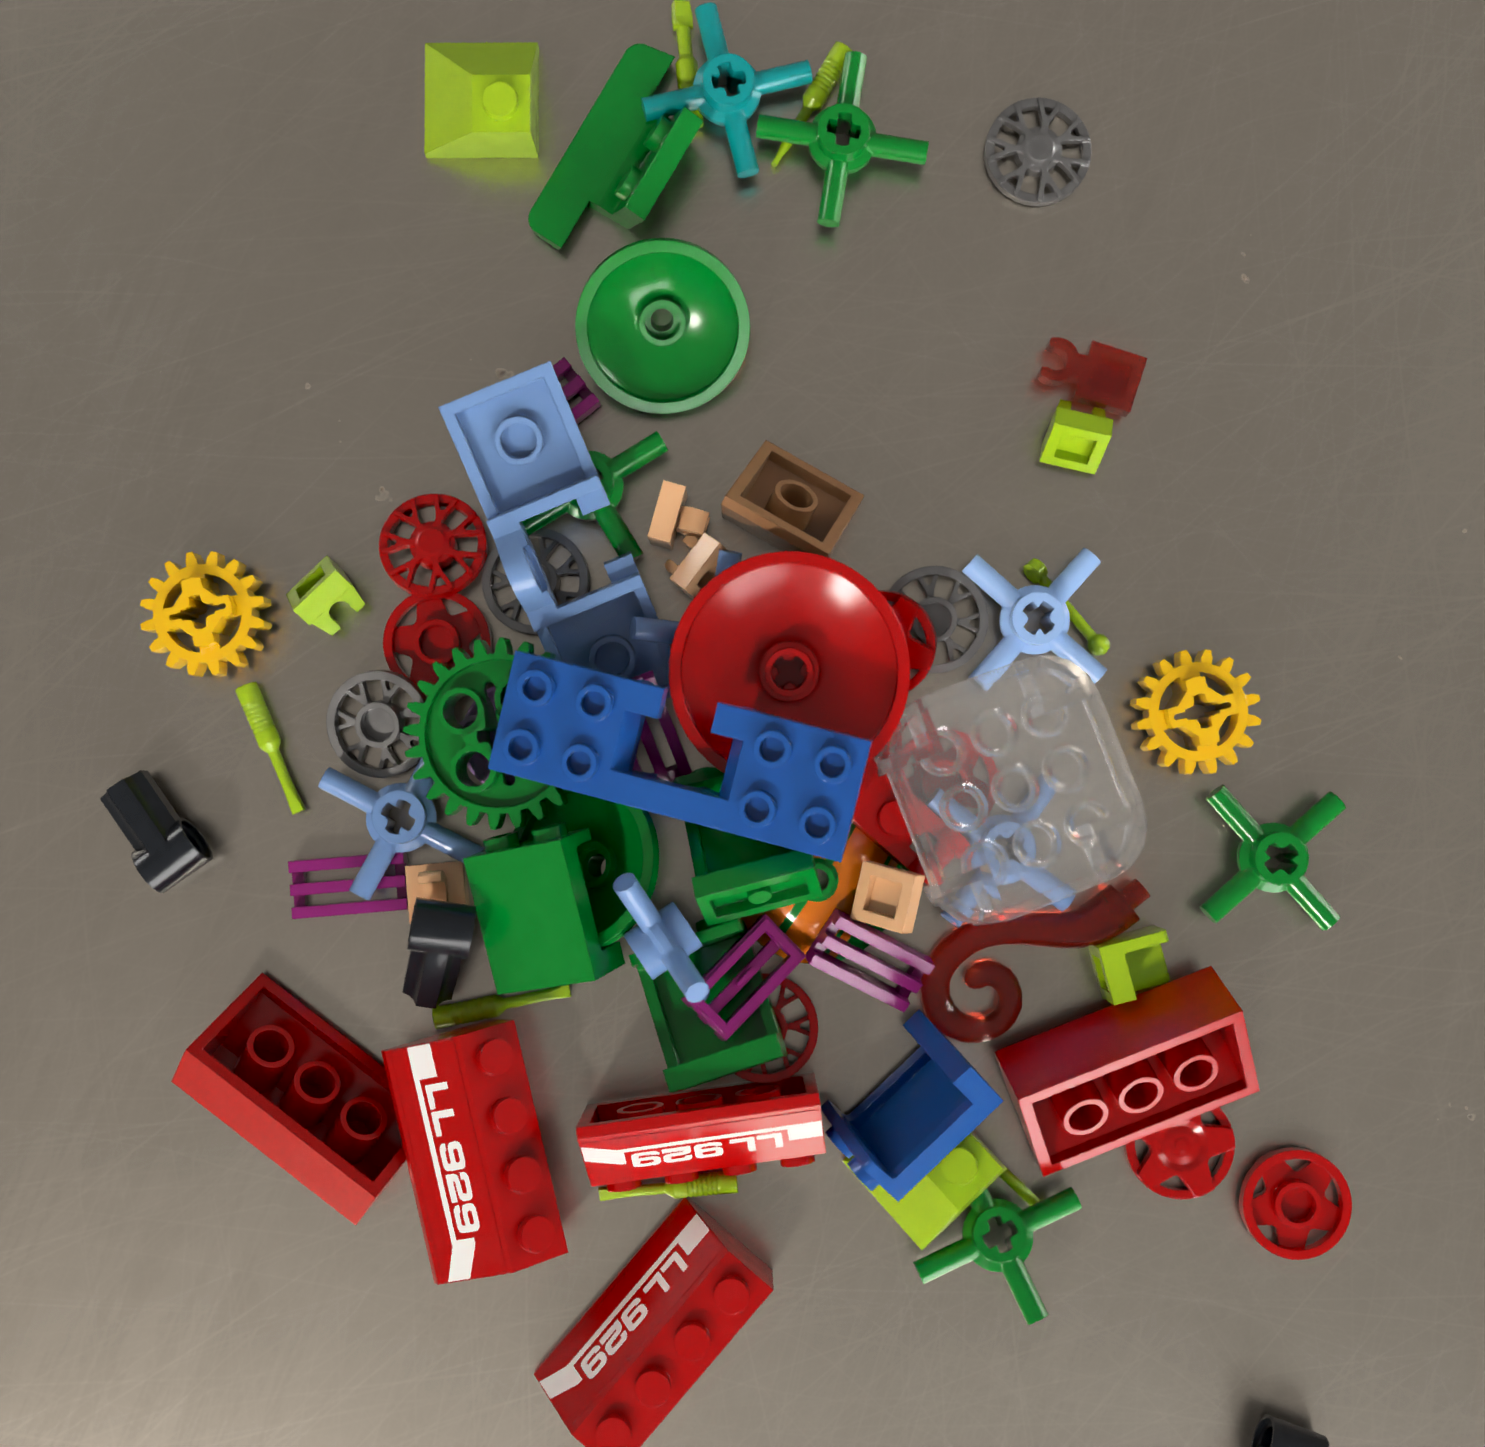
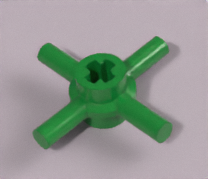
M857 51L845 53L837 104L822 110L812 122L759 114L756 138L808 146L813 160L819 167L825 170L817 223L826 227H838L840 225L848 174L855 173L865 167L872 157L925 165L929 141L876 133L871 118L859 108L867 56ZM836 134L848 135L849 145L841 146L836 144Z
M657 431L613 458L597 451H589L598 475L603 476L601 482L610 505L582 515L576 499L523 520L522 522L528 535L530 536L568 513L581 520H597L618 556L631 551L634 561L644 554L616 508L623 496V478L669 451Z
M1224 784L1214 789L1206 797V801L1241 839L1237 849L1239 872L1199 906L1202 912L1216 924L1255 889L1272 893L1287 891L1322 931L1336 924L1340 919V915L1304 875L1309 863L1306 843L1346 809L1343 801L1336 794L1329 791L1289 827L1281 823L1258 824ZM1268 847H1276L1280 850V853L1275 856L1280 862L1277 868L1266 867L1265 862L1271 859L1265 853Z
M1069 1187L1022 1210L1019 1206L1008 1200L993 1199L987 1188L970 1204L972 1209L964 1220L962 1239L913 1262L923 1285L971 1261L985 1270L1002 1272L1027 1325H1031L1049 1316L1024 1264L1032 1249L1033 1232L1082 1209L1081 1203L1074 1189ZM995 1218L998 1226L1007 1223L1011 1229L1012 1235L1005 1239L1007 1250L1003 1253L999 1252L997 1245L988 1248L984 1242L983 1235L990 1231L989 1219Z

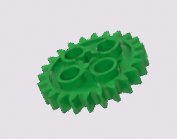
M499 637L494 653H492L485 640H475L473 658L464 649L455 647L452 649V657L455 663L453 668L443 662L435 661L432 664L439 678L437 683L423 680L417 682L420 690L428 696L425 703L408 702L407 708L420 715L419 724L403 727V732L419 737V745L405 751V756L412 758L422 757L425 764L413 774L414 780L433 779L435 783L426 796L429 800L438 799L445 795L449 796L445 808L446 815H455L464 807H467L466 825L469 826L478 825L485 813H487L491 830L502 828L506 813H508L515 828L526 826L527 809L538 820L549 817L545 800L549 799L558 806H564L568 803L562 788L515 776L514 784L509 785L506 782L505 773L490 770L488 779L483 784L478 785L469 778L467 773V763L473 754L479 752L488 759V762L490 760L494 743L490 739V731L497 729L514 659L510 639ZM523 641L517 651L534 654V644ZM546 651L541 656L555 659L556 655ZM489 682L495 685L496 710H494L491 699L487 696L486 685ZM469 695L476 702L478 714L475 721L465 728L456 720L455 706L461 697Z

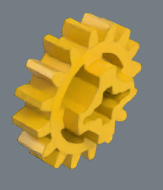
M210 551L205 563L201 555L187 552L185 559L186 567L183 568L177 563L167 561L164 565L170 577L166 581L151 577L148 581L151 587L158 593L155 599H142L140 602V606L153 611V618L140 624L141 630L157 633L158 638L149 646L152 652L163 654L171 651L166 661L168 667L180 670L187 664L188 675L203 677L208 666L212 675L227 676V661L235 666L244 668L248 665L247 658L243 653L246 648L262 651L264 645L255 635L257 630H269L272 627V623L259 618V611L272 605L271 599L255 596L254 592L263 584L259 577L249 575L242 578L246 570V564L233 559L226 565L225 556L214 551ZM213 577L225 580L232 586L237 595H222L219 584L214 583ZM182 591L181 595L179 596V598H178L177 601L175 602L177 596H178L179 593ZM207 604L220 608V610H215V614L206 617V624L192 621L193 619H198L199 615L207 612ZM240 622V626H239V628H238V631L236 632V634L234 635V637L230 640L231 634L233 633L234 629L236 628V626H237L238 623ZM184 633L191 635L194 646L199 647L200 653L185 646L176 634Z
M1208 649L1198 651L1194 662H1192V658L1187 650L1174 653V667L1165 659L1153 663V667L1158 676L1157 679L1144 676L1140 677L1137 682L1147 692L1146 696L1130 700V706L1143 711V718L1131 723V729L1146 730L1149 736L1143 741L1140 748L1142 751L1159 748L1161 752L1158 756L1157 765L1161 767H1169L1177 759L1179 774H1192L1197 762L1203 774L1216 773V758L1225 765H1234L1238 762L1233 747L1251 748L1254 744L1252 739L1244 733L1246 727L1261 725L1259 717L1248 714V706L1261 700L1260 695H1245L1242 689L1251 679L1249 673L1232 676L1230 671L1234 659L1230 657L1222 658L1213 665L1212 651ZM1205 677L1216 682L1226 695H1221L1209 688ZM1171 685L1173 694L1164 709L1159 710L1162 695L1166 688ZM1194 705H1202L1203 707L1215 706V710L1204 712V716H1200L1196 720L1174 718L1176 714L1183 713L1185 709L1191 708ZM1230 715L1229 726L1220 739L1218 731L1227 716ZM1170 729L1182 736L1185 747H1190V750L1175 744L1166 735L1164 730Z

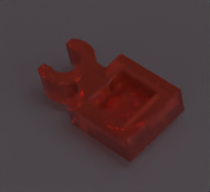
M1054 337L1049 340L1045 350L1058 354L1063 359L1064 367L1060 370H1053L1042 366L1036 376L1041 383L1049 386H1058L1067 381L1076 384L1071 398L1073 401L1091 407L1102 408L1107 412L1126 417L1131 412L1147 362L1146 357L1096 341H1092L1089 344L1086 354L1083 355L1079 354L1073 343L1067 339Z

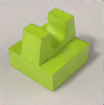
M1060 399L1041 445L1039 462L1095 475L1112 437L1113 419L1106 418L1105 409L1094 407L1091 414L1071 410V401Z
M328 555L286 594L293 611L309 626L313 624L332 636L340 629L337 620L329 614L330 608L334 603L346 602L357 612L365 605L364 600L345 572Z

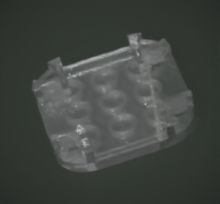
M1053 655L1028 657L925 694L905 706L896 730L879 754L875 756L879 777L887 774L929 885L922 888L933 907L939 906L956 920L971 923L973 926L1013 920L1114 879L1133 866L1144 848L1148 824L1144 804L1098 689L1089 675L1070 660Z

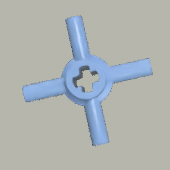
M1083 548L1049 587L1030 585L1017 590L977 554L962 572L1002 607L999 615V626L1003 638L968 676L970 681L983 692H986L1020 653L1038 655L1052 651L1090 686H1093L1105 674L1107 668L1067 634L1070 616L1065 602L1101 563L1098 557L1090 550ZM1024 608L1029 612L1040 608L1044 612L1040 620L1042 626L1046 628L1044 632L1040 628L1032 632H1028L1024 628L1028 621L1027 615L1023 612Z

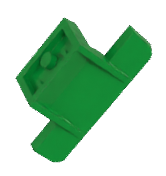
M642 43L630 46L623 54L529 212L528 222L533 232L557 250L561 249L586 206L591 207L627 229H631L645 221L703 123L702 119L685 107L671 118L662 115L656 120L647 122L645 120L641 98L653 95L675 56Z

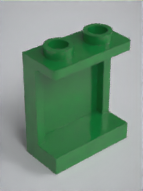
M702 767L688 775L675 778L673 782L692 787L705 786L720 792L724 773L716 767ZM685 821L695 877L691 878L694 895L707 926L823 897L813 855Z
M559 822L531 830L532 839L522 841L519 840L517 831L484 839L485 850L463 858L497 995L596 981L625 964L620 941H616L603 948L600 945L577 853L578 845L592 839L589 828L568 831L566 822Z
M740 918L707 926L705 919L696 922L697 932L695 934L703 946L688 957L701 976H703L747 931L745 922ZM753 945L710 989V995L705 1001L707 1004L756 955ZM635 953L629 955L632 967L638 970L666 1061L667 1069H664L663 1073L669 1093L680 1092L788 1056L770 996L763 1001L727 1041H721L714 1034L715 1031L708 1024H704L694 1009L688 1007L681 1000L684 994L668 970L652 980ZM761 969L718 1013L724 1021L764 980Z

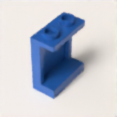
M920 1009L903 1024L904 1028L917 1041L920 1047L848 1115L843 1114L830 1100H827L821 1106V1111L832 1125L825 1132L826 1135L847 1158L854 1156L847 1163L852 1172L869 1190L873 1191L880 1185L897 1202L1004 1101Z

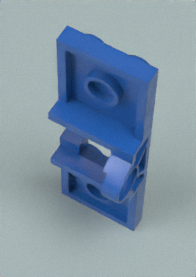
M515 651L488 769L838 862L842 861L873 740L767 714L747 706L740 707L718 702L710 733L733 738L720 792L705 786L692 787L658 778V774L633 770L645 717L662 718L669 688L654 685L653 682L635 680L525 651Z

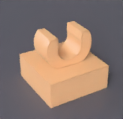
M663 480L648 532V539L651 545L673 550L677 533L691 535L700 539L703 533L707 532L710 513L685 506L688 497L686 486Z
M705 532L700 539L691 535L685 536L682 541L691 550L680 565H677L670 559L664 564L667 571L672 574L669 579L692 600L715 577L719 550H727L719 541Z
M448 861L405 866L409 924H411L416 897L470 905L468 878L464 863Z
M863 861L850 918L901 934L912 933L925 875L874 861Z

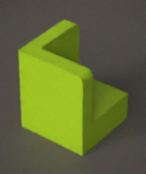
M1151 925L1087 942L1100 993L1104 1000L1113 1005L1137 1000L1135 991L1161 985L1169 981L1170 976L1161 947L1162 943L1169 941L1166 929Z

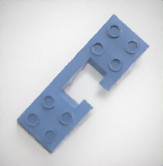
M551 361L438 407L486 515V523L495 541L509 583L526 612L534 632H537L545 652L554 653L556 660L627 678L653 670L658 686L669 688L666 699L670 698V644L630 639L629 630L633 616L659 619L631 551L604 562V567L611 581L610 584L558 605L522 522L576 499L582 515L610 505L608 496Z

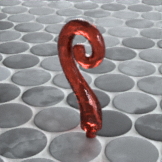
M1135 878L1119 892L1109 884L1088 901L1068 912L996 914L972 920L956 928L934 948L929 957L935 964V968L930 975L924 973L920 979L923 984L920 988L921 1003L926 1017L945 1036L962 1043H981L1001 1036L1016 1022L1022 1009L1023 991L1018 978L1010 968L1000 962L986 960L971 966L966 970L964 983L968 988L980 989L986 986L993 987L998 995V1003L995 1009L986 1015H968L954 1004L950 995V982L953 974L966 959L984 948L997 945L1080 949L1106 942L1125 932L1140 920L1134 909L1146 901L1150 894Z

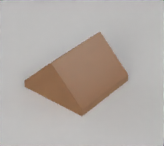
M765 440L725 495L721 503L722 518L781 551H801L830 558L865 495Z

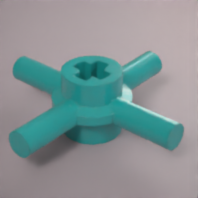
M713 2L704 3L696 7L694 11L707 61L697 71L693 86L641 98L642 109L646 122L659 119L662 115L664 117L673 116L685 107L689 111L698 110L702 116L713 124L725 127L737 177L747 178L760 171L747 120L758 108L761 95L812 84L811 66L808 60L755 71L744 58L729 53L717 5ZM727 85L728 91L736 95L727 96L725 89L719 86Z

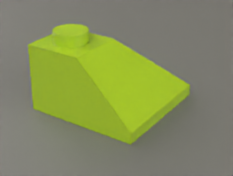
M538 42L425 43L424 154L426 158H539Z
M972 1131L899 1202L880 1185L873 1191L869 1189L868 1191L917 1246L924 1250L1007 1167ZM854 1156L850 1158L845 1157L842 1160L848 1168L849 1166L847 1163H849L854 1158Z

